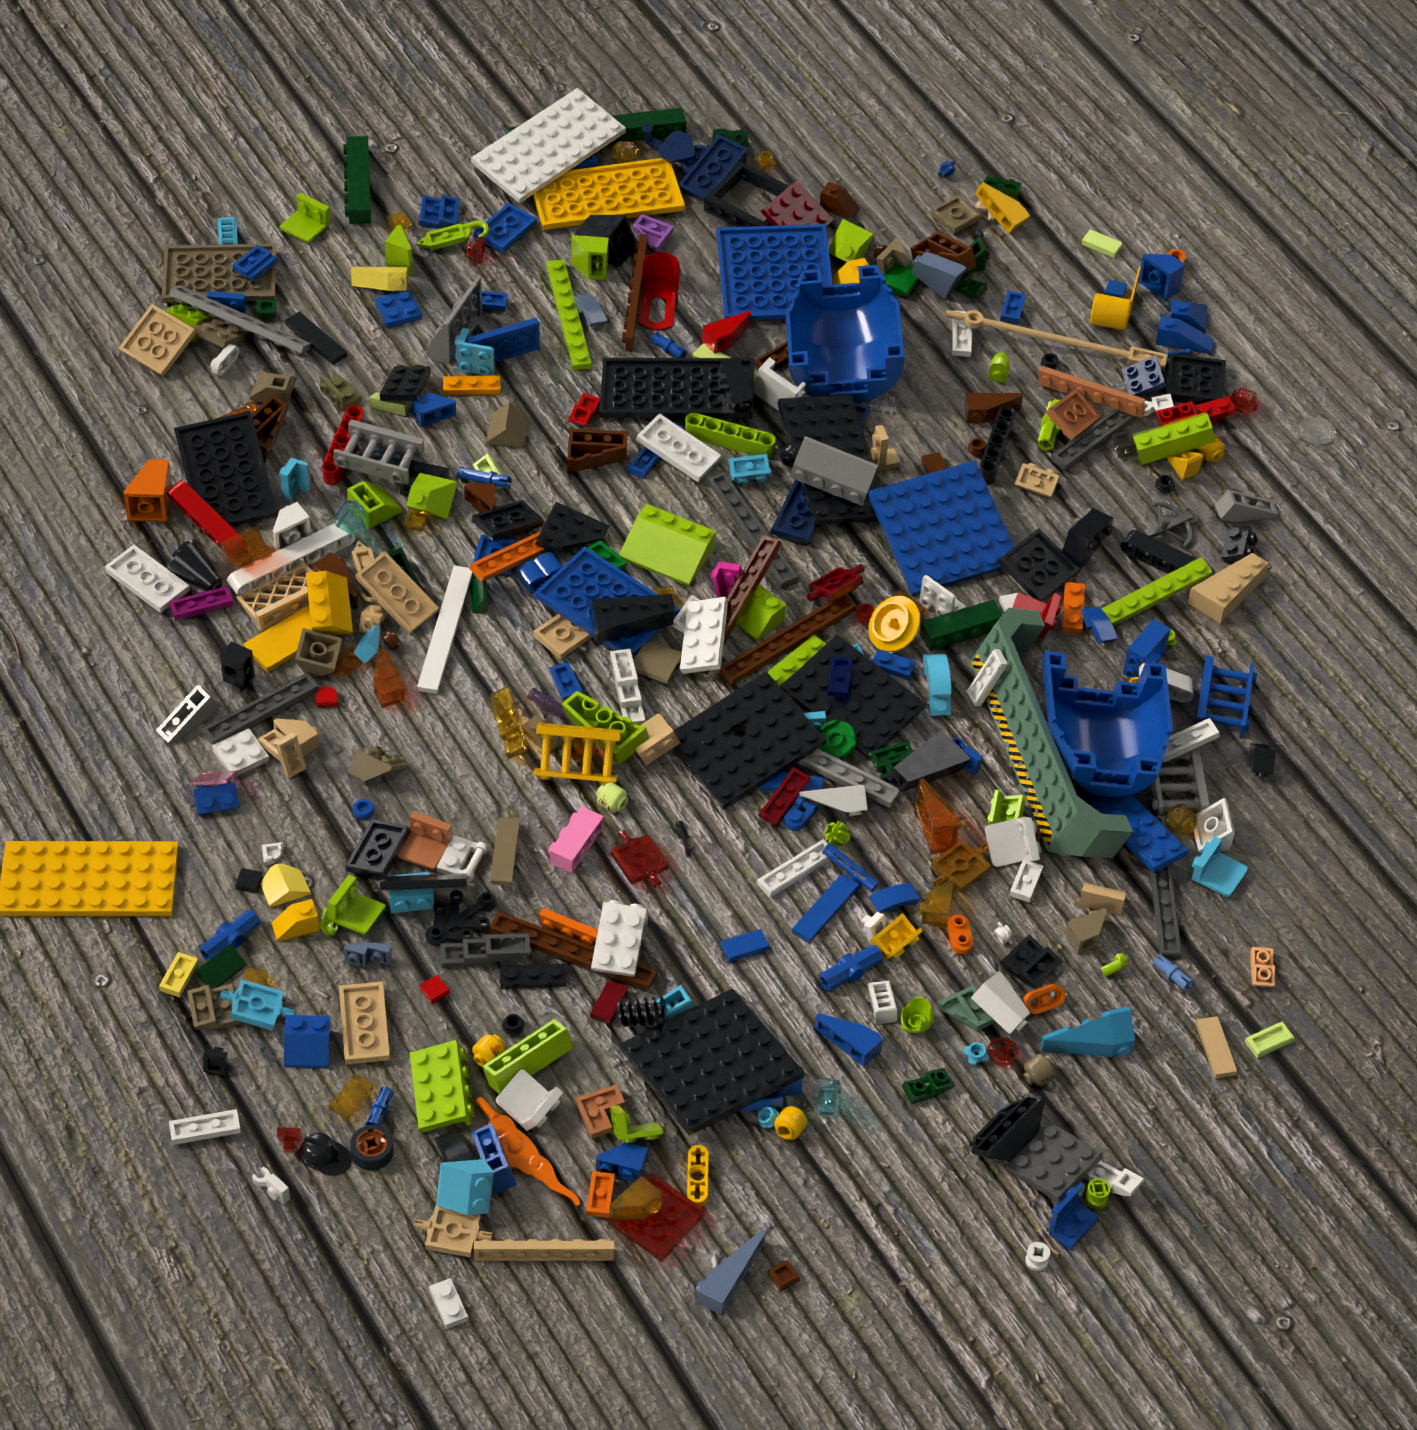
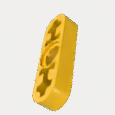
M694 1145L688 1151L687 1202L693 1208L705 1206L708 1198L709 1153L702 1145ZM696 1154L701 1156L700 1165H696ZM700 1172L704 1175V1178L697 1181L691 1175ZM695 1188H700V1199H695Z

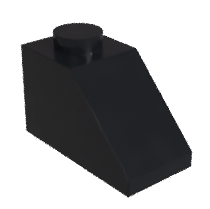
M1250 743V770L1255 772V776L1267 777L1268 774H1273L1276 749L1272 745Z

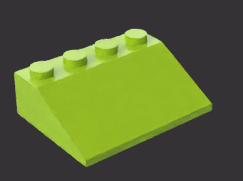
M645 504L636 517L619 556L629 563L690 586L716 547L717 531Z

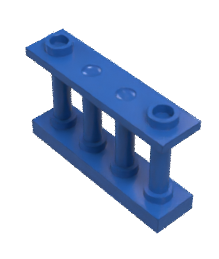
M1206 655L1195 724L1210 718L1213 723L1239 727V738L1243 739L1244 732L1249 731L1251 719H1247L1251 686L1252 684L1255 685L1257 673L1254 672L1255 664H1250L1248 673L1221 669L1213 665V656ZM1220 676L1247 681L1246 689L1214 683L1211 677ZM1216 691L1244 696V704L1213 699L1212 696H1209V692ZM1217 707L1242 712V718L1235 719L1213 715L1206 711V709Z

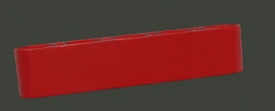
M351 405L346 409L322 464L323 481L327 485L333 486L338 484L346 469L334 465L333 451L335 449L344 451L351 438H349L348 431L350 420L364 423L363 409L358 405Z
M180 480L166 492L170 500L231 559L247 547L246 541L184 480Z

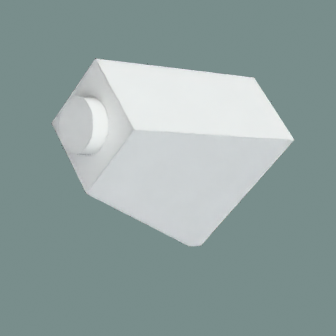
M1000 971L984 982L971 997L1009 1034L1015 1029L1020 1031L1027 1024L1025 1019L1030 1014L1029 1010Z

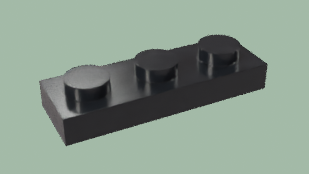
M565 964L500 966V989L566 987Z

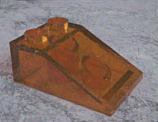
M923 778L919 779L916 807L929 853L946 852L956 842H959L960 818L956 817L954 809Z

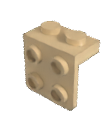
M656 714L641 724L647 728L649 740L635 748V750L647 766L680 744V741L662 715Z

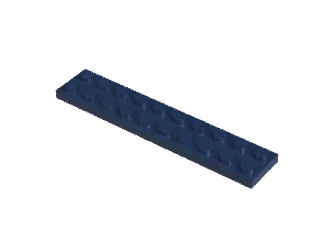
M854 402L863 430L871 413V407ZM795 479L771 528V534L808 545L817 525L813 524L801 481Z

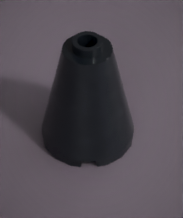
M192 539V543L186 541L172 554L173 561H168L167 568L171 572L204 591L222 587V577L199 542L195 539Z

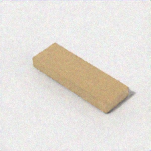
M1218 1016L1197 1019L1196 1027L1214 1078L1235 1076L1237 1069Z

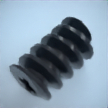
M661 996L660 1003H657L656 998L652 997L651 1003H649L647 997H644L642 1004H640L638 998H635L634 1005L631 1004L630 999H626L625 1005L619 999L617 1002V1013L622 1026L628 1027L631 1024L634 1027L638 1023L641 1026L646 1025V1023L654 1025L655 1022L658 1025L663 1024L666 1015L664 998Z

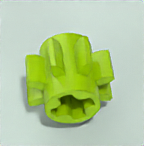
M838 821L836 824L834 822L830 823L824 831V835L827 837L825 841L831 843L835 848L838 845L845 846L850 840L851 835L848 832L850 828L841 821Z

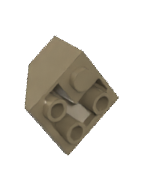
M259 371L249 399L264 403L273 394L288 404L297 377Z
M365 747L364 749L356 750L348 773L365 781L375 780L408 769L409 764L403 762L404 759L398 755L392 754L391 756L385 753L386 750L382 747Z

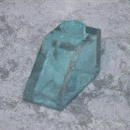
M346 499L334 517L336 527L371 543V530L364 507L357 501Z
M830 1078L817 1079L816 1114H839L841 1084L839 1080Z

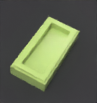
M1091 229L1082 239L1081 245L1113 258L1117 255L1123 244Z
M1283 1021L1245 1039L1246 1045L1256 1058L1294 1042V1036Z

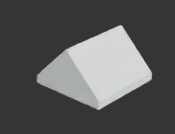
M1223 798L1191 817L1199 852L1202 851L1206 842H1211L1214 836L1222 839L1219 851H1230L1235 832L1227 799Z

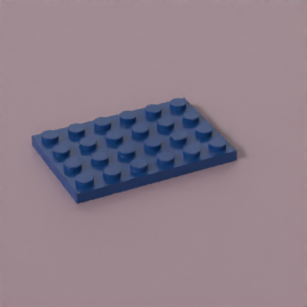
M584 546L535 592L534 598L594 637L590 615L592 599L658 594ZM676 606L674 617L679 613V608ZM663 628L652 631L644 630L639 632V635H626L620 637V640L613 642L608 640L604 641L603 644L614 651L630 649L633 657L640 651L643 645L649 642Z

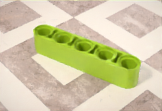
M691 413L686 416L685 431L702 442L750 455L767 454L768 458L775 455L776 438L771 433L697 413Z

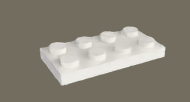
M660 413L636 438V441L697 482L721 458L719 453Z
M135 545L104 567L107 574L160 613L169 607V601L179 599L190 591V586Z
M726 597L688 602L680 671L683 674L721 669L728 608Z

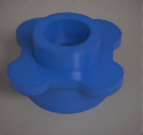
M949 161L942 163L938 175H943V177L952 175L956 171L954 167L956 162L951 161L949 163Z

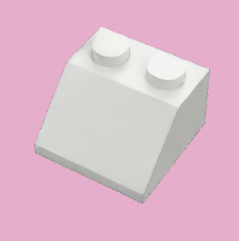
M298 502L286 506L279 511L273 529L275 552L311 535L310 517Z

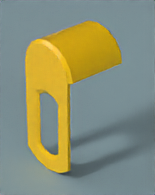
M1138 268L1130 300L1099 293L1095 294L1090 324L1121 331L1127 329L1137 290L1140 268Z

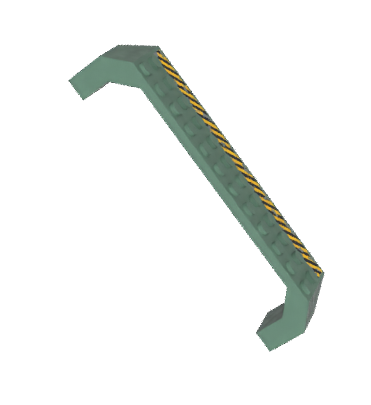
M1008 608L976 651L970 663L977 676L994 649H1000L1008 663L985 700L1034 821L1040 829V836L1046 851L1084 857L1113 858L1133 833V830L1126 815L1101 814L1077 796L1017 653L1028 651L1045 627L1040 612L1037 610Z

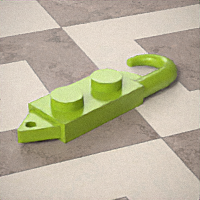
M473 221L430 231L417 242V246L429 248L433 251L466 242L471 236V230L480 227L484 229V232L478 237L483 238L488 234L489 226L484 221Z

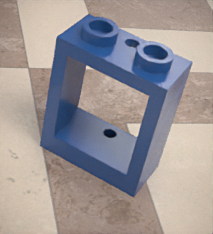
M1153 619L1128 647L1123 675L1129 679L1139 677L1140 665L1145 662L1158 663L1165 655L1171 628Z

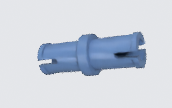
M1162 954L1158 955L1160 959L1155 957L1152 964L1162 971L1168 980L1174 981L1184 991L1188 990L1186 986L1190 988L1193 985V979L1184 974L1177 964H1172Z

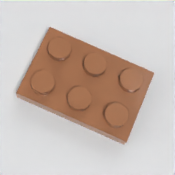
M1077 389L1073 390L1045 412L1050 420L1071 441L1102 417Z

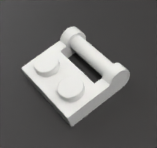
M453 835L436 867L437 872L441 874L467 873V882H471L474 878V871L482 856L486 855L489 849L488 845L483 842L476 843ZM470 852H474L467 868L461 870Z

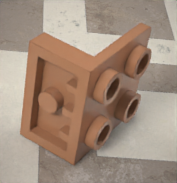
M413 811L410 815L411 832L397 858L434 871L452 839V824Z

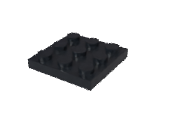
M1170 353L1166 394H1171L1172 399L1206 403L1223 398L1226 360Z
M1040 528L998 560L999 565L1032 598L1041 602L1074 577L1080 570Z

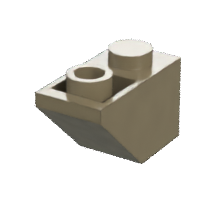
M1106 908L1098 911L1093 910L1085 916L1075 917L1067 922L1065 935L1077 954L1097 947L1105 923Z

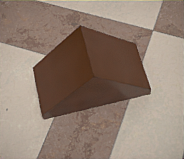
M495 483L466 484L464 486L465 500L482 512L494 509Z

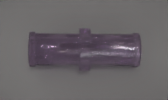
M536 688L531 689L527 696L529 700L541 706L542 710L549 711L560 719L565 717L562 705L555 701L554 697L551 695L547 696Z

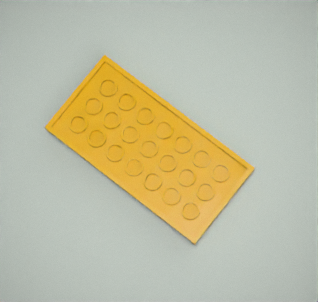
M662 158L569 170L532 195L543 230L582 225L589 215H626L628 219L640 217L641 214L649 216L685 211V204L672 165Z
M6 841L0 880V916H172L179 848L178 841Z

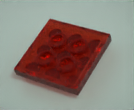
M650 1173L608 1218V1224L662 1262L703 1218L705 1210L656 1175Z

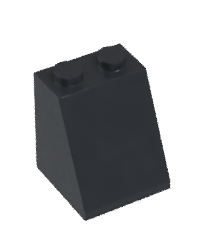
M589 215L574 234L578 236L609 238L608 263L617 267H621L636 247V239L626 215Z

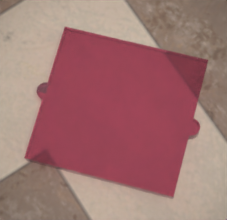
M237 770L201 773L198 777L194 778L191 786L226 784L231 779H234L237 775Z

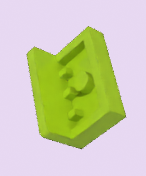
M1000 789L995 790L994 798L991 799V812L988 815V824L991 825L1023 817L1026 802L1024 795L1003 796Z

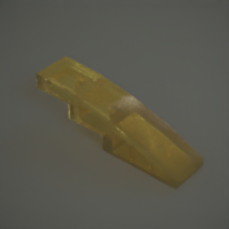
M506 686L490 694L494 719L498 723L499 735L504 742L505 754L511 759L528 750L511 689L509 686Z

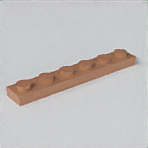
M1045 366L1039 369V385L1066 394L1077 389L1088 401L1140 418L1145 414V399Z

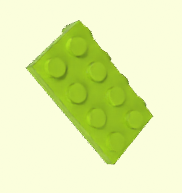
M457 1040L410 1052L420 1132H427L465 1121L467 1126L472 1125V1117L475 1114L473 1106L469 1101V1098H472L470 1086L467 1085V1079L470 1078L464 1062L467 1060L465 1048L460 1047Z

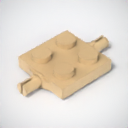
M437 1205L429 1221L415 1219L414 1229L427 1230L426 1250L470 1258L474 1241L492 1240L493 1232L479 1231L481 1214L465 1215Z

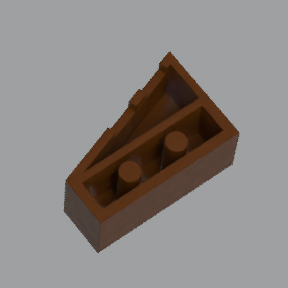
M939 231L910 248L913 261L918 255L922 256L925 252H929L964 265L966 269L963 275L976 267L973 248Z
M273 394L252 413L264 463H266L287 417L288 404Z
M570 428L567 473L626 461L628 431Z

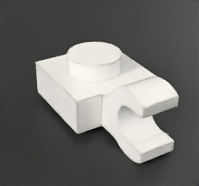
M261 1168V1172L264 1175L263 1178L252 1175L253 1183L259 1187L266 1186L267 1193L273 1200L277 1199L283 1205L290 1200L289 1187L277 1176L271 1175L267 1168Z

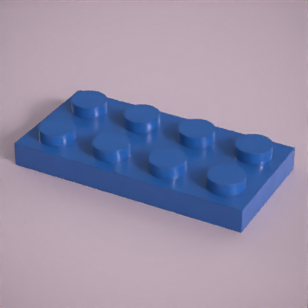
M536 317L466 338V343L492 347L494 349V361H502L540 349V322Z

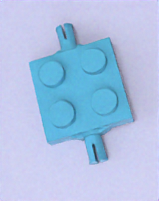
M242 979L235 993L222 989L220 994L221 999L232 1002L233 1009L230 1019L272 1031L279 1015L286 1017V1015H294L295 1010L282 1007L284 991Z

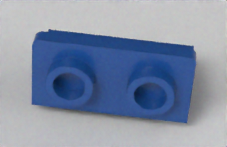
M230 780L219 781L218 785L210 786L209 783L197 785V789H193L198 815L240 808L236 782L231 783Z

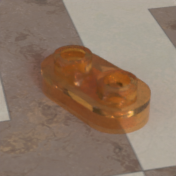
M357 646L348 647L338 655L335 670L330 673L331 676L343 678L363 663L354 654Z

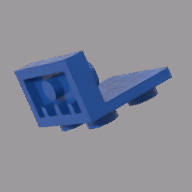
M1082 1182L1068 1190L1062 1203L1060 1201L1056 1203L1052 1209L1053 1217L1049 1222V1225H1051L1049 1235L1070 1251L1099 1218V1215L1081 1203L1085 1186Z

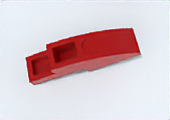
M1230 396L1195 406L1191 401L1155 411L1160 426L1206 412L1213 426L1217 425V419L1235 415V409Z

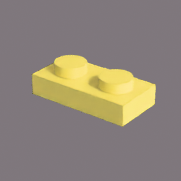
M178 952L159 985L160 991L180 997L199 964L198 958Z

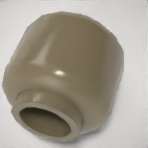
M1036 1054L1024 1064L1026 1073L1023 1076L1030 1085L1035 1084L1038 1087H1042L1056 1076L1055 1070L1057 1066L1047 1054Z

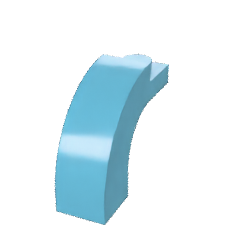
M945 654L923 655L924 675L927 676L929 688L930 716L951 715V678L947 656Z

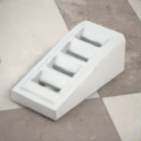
M890 981L868 983L876 1024L896 1022L897 1007Z

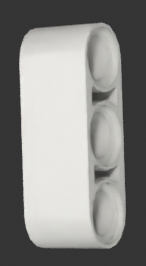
M1143 663L1139 667V676L1142 672L1145 663ZM1166 668L1169 698L1181 703L1191 701L1193 699L1192 679L1189 676Z

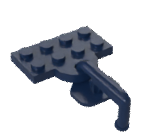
M645 123L642 126L646 144L658 150V154L662 159L670 163L681 162L686 176L679 183V189L703 202L704 197L733 171L749 153L748 148L720 134L709 147L704 145L693 146L692 137L682 131L672 132L662 142L652 136L653 126L650 123Z

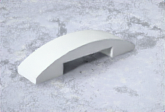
M1100 1161L1084 1177L1089 1182L1096 1178L1104 1179L1110 1185V1192L1124 1196H1131L1144 1182V1178L1125 1168L1121 1172L1103 1161Z

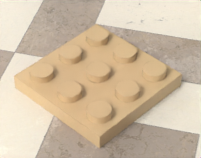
M151 304L118 349L164 377L197 332L194 328Z

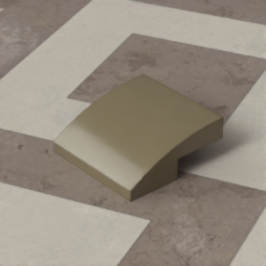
M649 641L642 646L633 661L636 673L667 684L673 678L676 668L681 663L682 652Z
M232 984L210 989L209 985L187 991L195 1029H219L241 1024L240 1021L230 1019L233 1009L232 1002L220 998L222 989L235 993Z

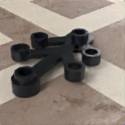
M459 890L452 891L450 893L451 911L449 921L442 925L443 915L446 913V904L441 901L434 903L433 926L426 930L425 937L432 946H440L446 940L463 942V939H473V931L471 929L481 932L488 931L490 920L487 917H481L478 921L467 919L481 910L485 912L492 911L496 906L495 896L490 892H484L479 896L478 902L459 914L460 904L463 902V893ZM454 928L463 929L461 933L450 932Z

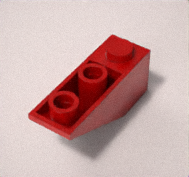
M749 310L704 325L701 341L713 353L730 348L749 327L751 311Z

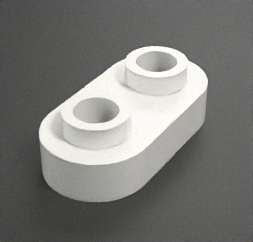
M229 344L226 348H223L217 358H214L211 362L212 373L222 376L237 360L239 347Z

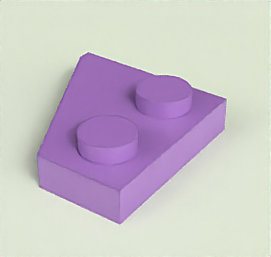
M641 214L633 224V231L639 237L640 234H648V246L654 252H658L674 232V226Z

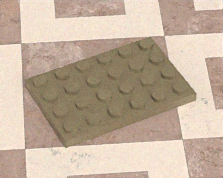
M276 244L165 246L162 303H181L176 301L175 297L169 295L171 288L179 285L205 297L208 291L245 294L246 301L275 299L276 264L254 282L249 277L245 278L235 272L233 264L256 245L261 246L275 256L277 255Z

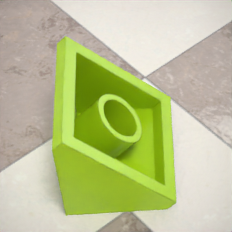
M400 224L396 226L385 241L386 267H407V276L410 277L413 276L412 249Z

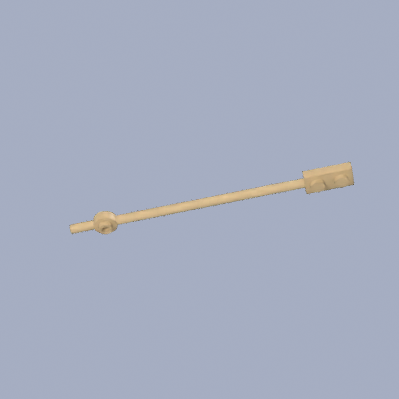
M947 310L945 316L964 321V324L971 329H977L983 325L1127 358V364L1129 365L1157 355L1163 372L1168 355L1131 346L1130 351L986 319L976 310L967 311L965 314Z

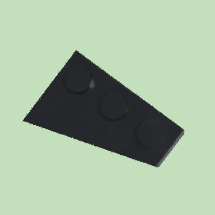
M1095 508L1090 510L1069 529L1062 549L1080 568L1079 572L1104 539L1111 535L1114 528L1112 525L1114 518Z

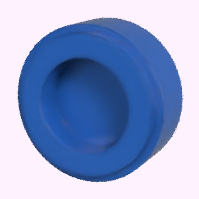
M367 799L356 801L353 805L354 817L358 820L370 819L374 815L373 803Z

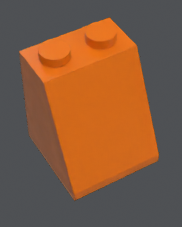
M149 459L124 490L128 521L167 522L170 498L166 492L172 488L169 460Z

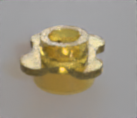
M761 152L755 158L760 168L764 169L776 165V161L773 160V155L770 152Z

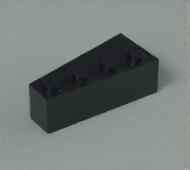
M672 594L592 599L590 615L596 646L602 645L604 641L612 640L613 642L620 640L622 636H635L644 630L652 631L673 625L675 606Z

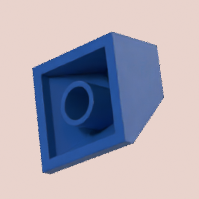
M1175 300L1170 301V318L1180 319L1197 330L1206 333L1207 305Z

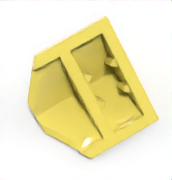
M283 863L270 867L260 883L270 908L311 895L301 870Z

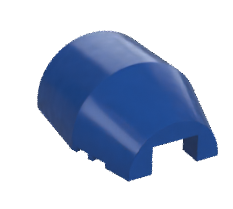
M877 265L858 266L859 283L822 286L821 269L801 272L795 294L791 297V304L786 310L790 374L797 387L802 382L806 383L804 391L808 396L852 395L855 403H861L884 394L899 380L905 361L900 304L893 296L892 289L887 286L886 279Z
M1045 651L1042 666L1048 728L1061 757L1077 783L1086 791L1105 797L1128 796L1149 787L1159 775L1165 750L1173 730L1166 664L1145 662L1137 683L1117 681L1113 691L1079 688L1077 676L1065 675L1067 670L1066 654Z

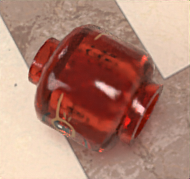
M1244 387L1238 390L1235 389L1230 398L1235 411L1245 415L1250 414L1252 410L1256 411L1259 405L1256 392Z

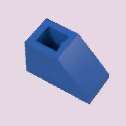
M632 1143L618 1145L597 1155L596 1171L613 1173L615 1176L622 1177L626 1181L640 1182L648 1159V1148Z

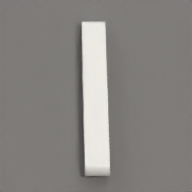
M344 521L336 522L234 571L228 576L227 583L239 596L303 564L309 566L330 552L334 554L350 546L355 541L356 535Z

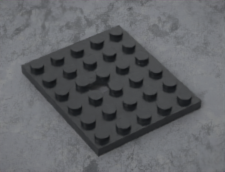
M767 671L673 730L680 741V744L675 746L673 750L723 810L826 744L825 738ZM736 726H743L747 729V733L743 737L733 736L731 731Z

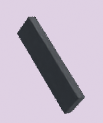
M300 311L285 320V325L301 339L311 343L310 346L332 365L347 357L345 349Z

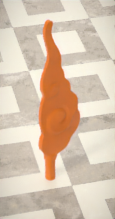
M479 1097L475 1103L489 1117L490 1121L488 1124L493 1123L511 1169H519L523 1174L533 1176L536 1180L542 1181L550 1190L570 1198L575 1206L579 1207L580 1201L578 1197L559 1183L552 1165L546 1158L539 1155L533 1142L524 1133L516 1129L510 1117L499 1114L483 1097Z

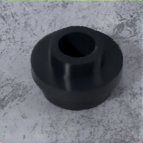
M1047 353L1042 357L1041 366L1054 370L1059 367L1060 362L1057 355Z
M1161 475L1156 480L1155 487L1160 492L1169 493L1174 490L1175 482L1171 476Z
M517 1014L507 1015L502 1022L503 1031L509 1035L520 1034L524 1029L523 1019Z

